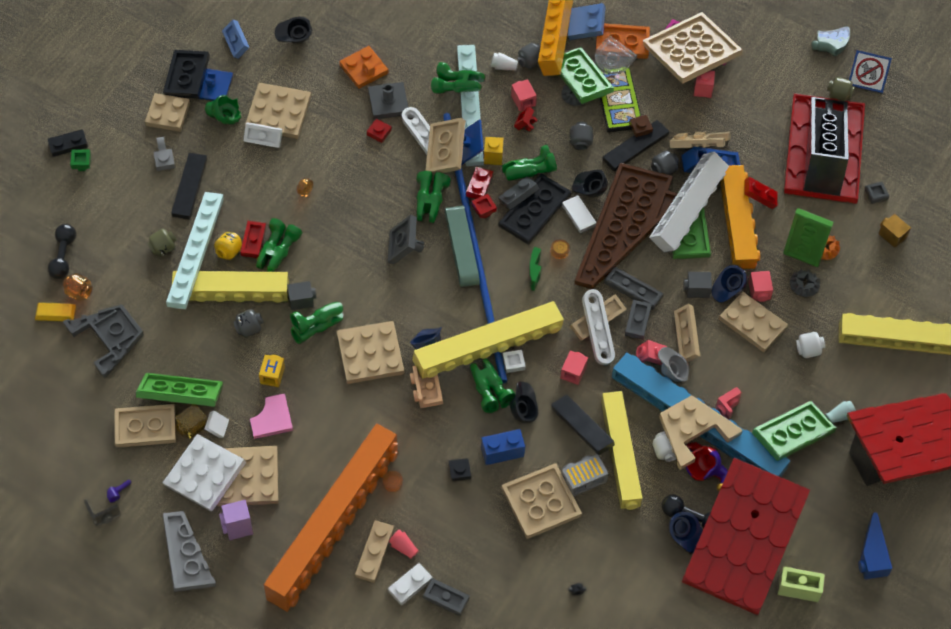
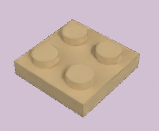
M154 93L145 125L181 132L189 109L190 99Z

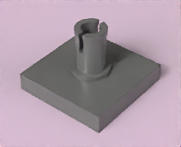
M403 82L368 87L374 120L402 116L403 110L408 108Z
M409 215L390 230L388 263L394 265L413 250L418 253L423 250L424 242L416 239L417 217Z

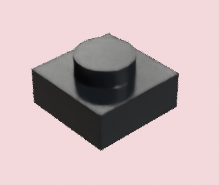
M468 458L449 460L451 482L471 480Z

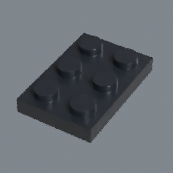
M174 50L163 94L182 98H199L210 58L209 51Z

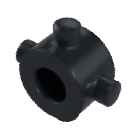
M581 583L571 585V588L568 590L572 592L573 596L584 594L586 587H583Z

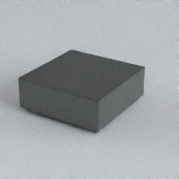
M883 182L865 186L864 190L871 204L889 199V194Z

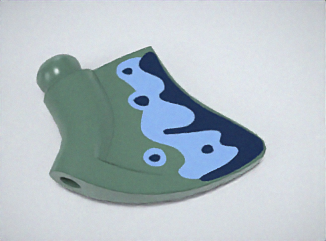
M845 26L832 31H818L817 41H813L811 44L812 50L828 52L833 56H837L846 48L849 42L850 28Z

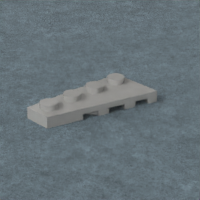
M184 511L163 513L174 592L214 587L216 582L211 576L208 564L202 556L201 549L193 536V531Z

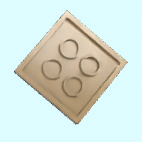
M258 83L246 123L283 129V137L298 139L311 99V92Z
M394 321L337 330L347 384L404 374Z
M277 446L224 448L243 458L246 464L217 506L221 507L222 505L246 500L247 505L279 504Z
M556 463L501 485V489L526 539L582 517V512Z

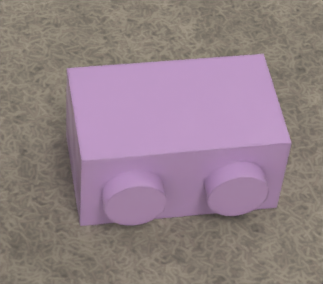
M246 500L221 506L223 513L219 514L223 534L228 533L229 540L253 535Z

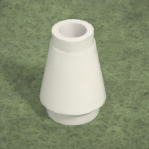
M500 52L498 54L494 53L491 67H494L496 70L516 71L518 61Z

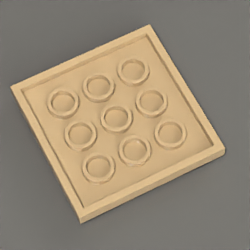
M703 12L643 40V46L682 84L742 55V49Z

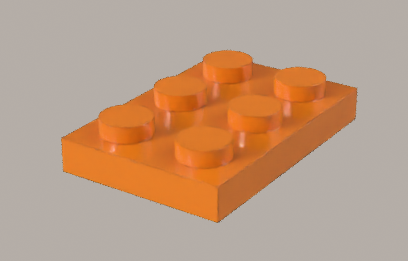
M604 23L603 35L596 36L595 55L648 59L649 51L643 46V40L650 37V27Z

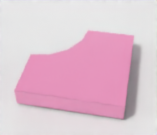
M285 394L266 397L263 411L250 419L254 439L293 431Z

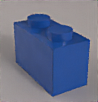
M518 429L481 437V450L485 464L490 465L524 457L525 444L521 430Z

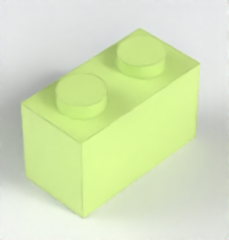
M783 566L779 576L777 595L819 602L823 594L825 574Z

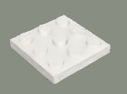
M197 434L165 478L163 484L212 512L244 467L246 461Z

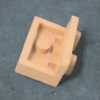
M412 366L413 373H410L412 385L416 384L417 390H413L415 402L419 401L420 409L442 405L443 399L438 374L432 378L426 377L422 379L416 366Z

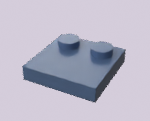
M604 3L572 8L568 28V38L570 40L603 35L606 8Z

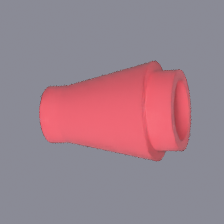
M396 531L388 541L392 548L410 559L419 551L405 531Z

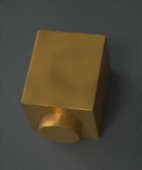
M893 214L890 218L886 217L880 223L881 228L878 234L896 248L908 237L911 227L896 214Z

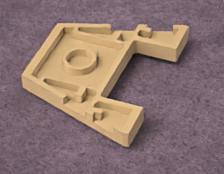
M696 132L693 135L678 133L670 140V148H692L693 146L724 147L725 141L731 139L730 132L710 134Z
M692 395L661 412L659 416L680 470L695 462L696 459L686 447V443L712 428H716L727 443L740 436L743 432L740 427Z

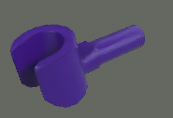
M128 479L116 488H108L107 498L109 502L113 503L119 500L120 496L118 493L132 482Z

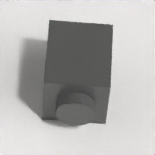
M688 272L687 279L683 280V290H687V298H710L712 291L711 272Z
M310 281L287 284L291 310L314 307L313 299H317L315 288H311Z

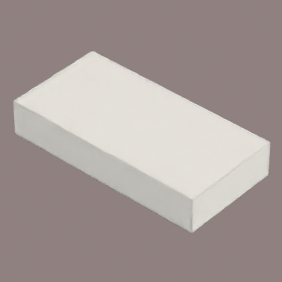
M578 195L562 202V207L579 233L596 227L597 222Z

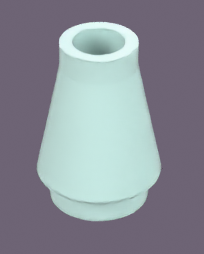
M850 400L847 402L843 401L825 415L833 424L848 420L847 413L856 411Z

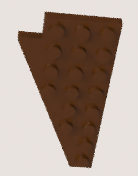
M620 163L575 278V285L594 289L656 228L678 194L669 191L673 176Z

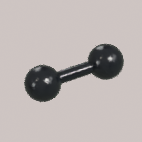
M61 224L55 230V239L60 243L57 258L52 259L48 264V273L55 279H62L69 273V264L64 258L67 245L73 243L76 238V231L69 224Z
M675 494L666 496L662 501V510L667 516L672 517L680 512L692 513L701 522L704 529L711 512L703 515L684 506L682 498Z

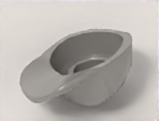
M669 347L660 349L658 357L662 362L661 372L663 376L668 377L674 382L686 381L689 374V366L686 359Z

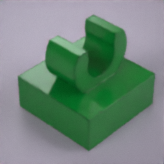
M90 149L71 150V169H78V171L90 169Z

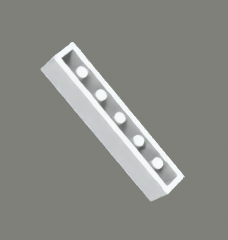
M716 152L703 154L649 238L663 252L675 251L680 246V241L690 231L691 224L699 217L700 210L706 206L708 198L717 189V184L725 177V172L729 166Z

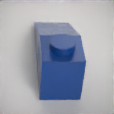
M693 147L681 156L684 172L692 173L703 154L716 152L728 166L740 165L738 152Z
M877 512L873 513L870 518L861 557L858 561L859 571L863 573L864 579L887 577L893 569Z

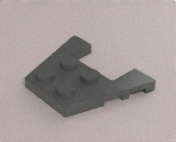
M122 304L99 310L96 314L89 316L81 315V318L63 321L64 326L72 337L88 328H92L110 353L94 362L95 367L103 378L110 374L144 335L142 329Z

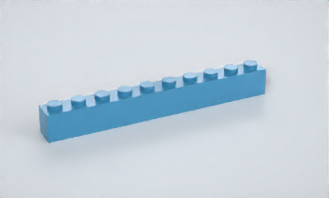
M627 352L613 368L612 378L662 412L691 396L685 388L677 386L671 379L666 376L663 377L653 367L645 365L638 357ZM713 408L714 411L721 415V413L718 410ZM728 419L729 421L737 425L735 421ZM712 428L700 435L701 438L731 458L739 459L742 462L751 464L779 477L785 473L790 463L787 457L777 461L748 430L742 429V434L728 443L716 428Z

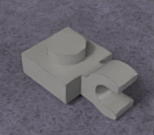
M164 137L156 138L159 151L153 153L157 171L175 168L172 149L166 150Z

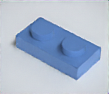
M232 20L222 30V33L233 57L239 59L247 51L249 45L238 21Z

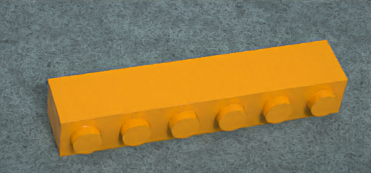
M549 0L538 57V64L543 76L561 74L573 0Z
M730 165L725 172V177L720 180L732 265H737L741 269H755L757 261H760V250L756 248L758 236L754 234L755 219L751 216L753 204L749 203L750 197L744 194V181L748 178V173L744 171V165Z

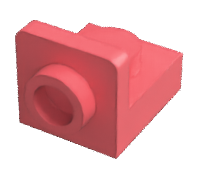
M738 387L722 395L717 400L716 410L727 419H731L732 408L740 402L742 392Z

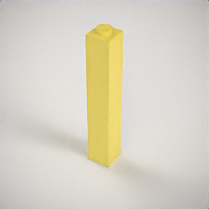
M622 391L603 393L601 405L606 432L614 440L615 444L610 448L620 508L633 510L641 507L642 493Z

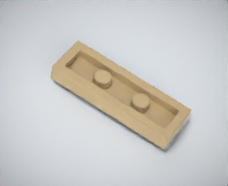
M616 294L604 301L608 322L626 310V307ZM585 315L570 325V328L580 341L590 336Z
M687 304L675 310L674 316L679 354L689 362L700 357L694 306Z
M374 521L357 567L355 578L375 583L389 545L388 541L394 531L393 525Z

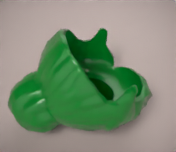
M220 95L214 101L208 102L205 105L206 114L209 117H214L222 124L233 125L241 119L237 98L231 99L226 95Z

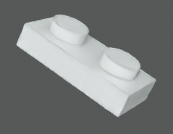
M247 122L243 141L279 148L283 129Z
M418 563L388 588V592L402 606L429 584L433 577Z

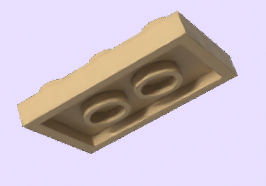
M463 118L430 124L425 171H431L435 175L436 172L446 173L461 170L466 122Z
M743 291L719 316L721 322L763 353L788 327L786 322Z
M175 404L115 409L116 448L176 443Z

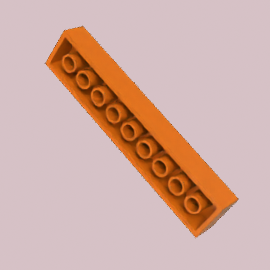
M377 423L265 581L266 600L288 612L290 607H294L297 604L301 591H305L308 588L312 575L319 572L322 567L321 562L325 557L328 558L333 551L332 546L336 541L339 542L346 526L352 524L357 510L363 508L368 494H372L376 489V482L380 477L383 478L390 462L396 460L399 454L397 451V434Z

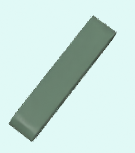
M464 205L445 208L446 223L460 287L479 285V273Z

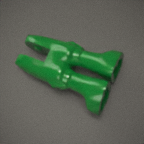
M440 62L437 65L438 77L432 79L431 89L435 94H442L448 91L456 93L481 91L482 86L480 83L484 82L485 75L473 70L452 71L447 63Z
M548 145L541 146L540 155L536 158L513 160L502 165V172L509 181L533 177L537 173H550L557 170L555 157L552 152L550 153Z
M421 171L417 173L416 181L420 185V190L416 196L417 221H423L424 213H429L430 223L436 221L440 204L443 201L442 189L448 188L451 182V178L441 172L435 173L433 191L429 194L430 184L433 179L432 172Z
M272 218L269 222L271 236L264 243L256 263L258 269H263L268 259H271L267 269L268 272H275L283 259L288 255L289 247L292 243L299 240L303 234L297 226L288 225L286 228L281 220ZM285 234L282 243L277 246V243L279 242V240L281 239V237Z
M340 302L327 304L317 309L308 317H304L299 312L291 313L290 320L294 327L290 331L297 344L304 343L316 333L324 332L342 321L343 305Z
M486 358L482 360L484 368L482 370H479L476 363L470 364L471 374L476 385L475 389L483 397L481 402L483 411L486 413L496 412L499 409V404L501 408L510 406V401L515 397L516 393L512 389L503 388L502 378L498 376L489 360ZM490 388L494 390L498 401L490 392Z

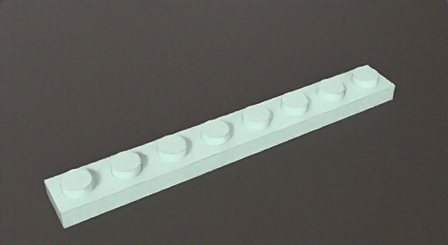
M457 45L459 71H477L475 45ZM478 91L460 92L462 118L466 121L465 129L480 119ZM483 151L467 161L465 166H484Z
M204 193L166 301L167 307L187 308L224 200L223 194Z

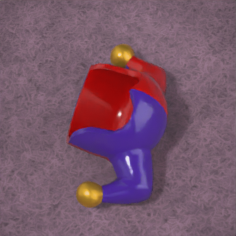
M698 442L685 444L696 458L695 462L686 466L689 475L697 481H704L712 476L720 479V484L717 485V490L720 491L728 470L721 464L719 453L714 448L702 446Z

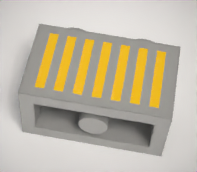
M598 454L594 456L588 455L575 464L569 463L561 470V474L573 497L606 483L608 479V472Z

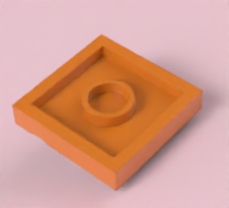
M370 46L339 61L341 68L358 89L389 73L386 65H384Z

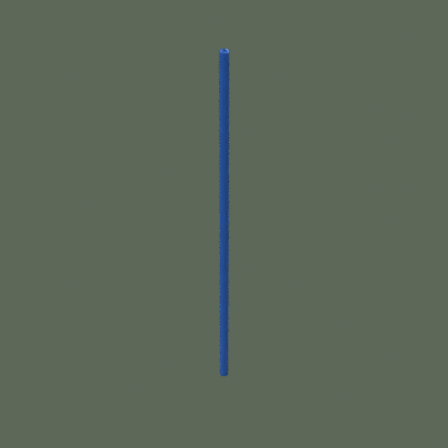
M450 113L443 114L444 121L451 120ZM461 167V170H456L455 174L461 202L465 208L478 268L479 286L487 324L495 322L470 204L468 197H466V186ZM496 352L494 356L498 375L502 378V383H506L508 380L502 352Z

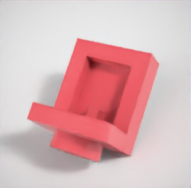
M647 340L637 347L636 356L642 363L649 361L662 366L658 352L667 346Z

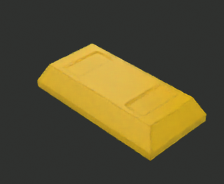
M37 303L35 320L62 322L70 319V321L74 320L76 304Z

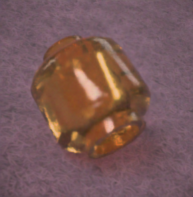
M79 273L67 276L63 281L64 293L76 301L88 299L93 291L91 281Z

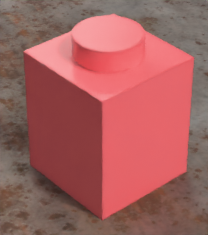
M710 70L695 77L693 96L712 97L715 71Z
M528 79L512 84L511 97L519 111H523L527 107L536 106L537 95Z
M770 271L751 272L748 280L751 298L759 302L771 300L773 286Z
M570 351L561 369L560 379L579 385L587 367L588 357L580 352Z

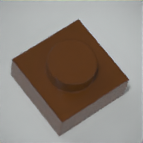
M647 115L629 120L635 137L653 132V127Z

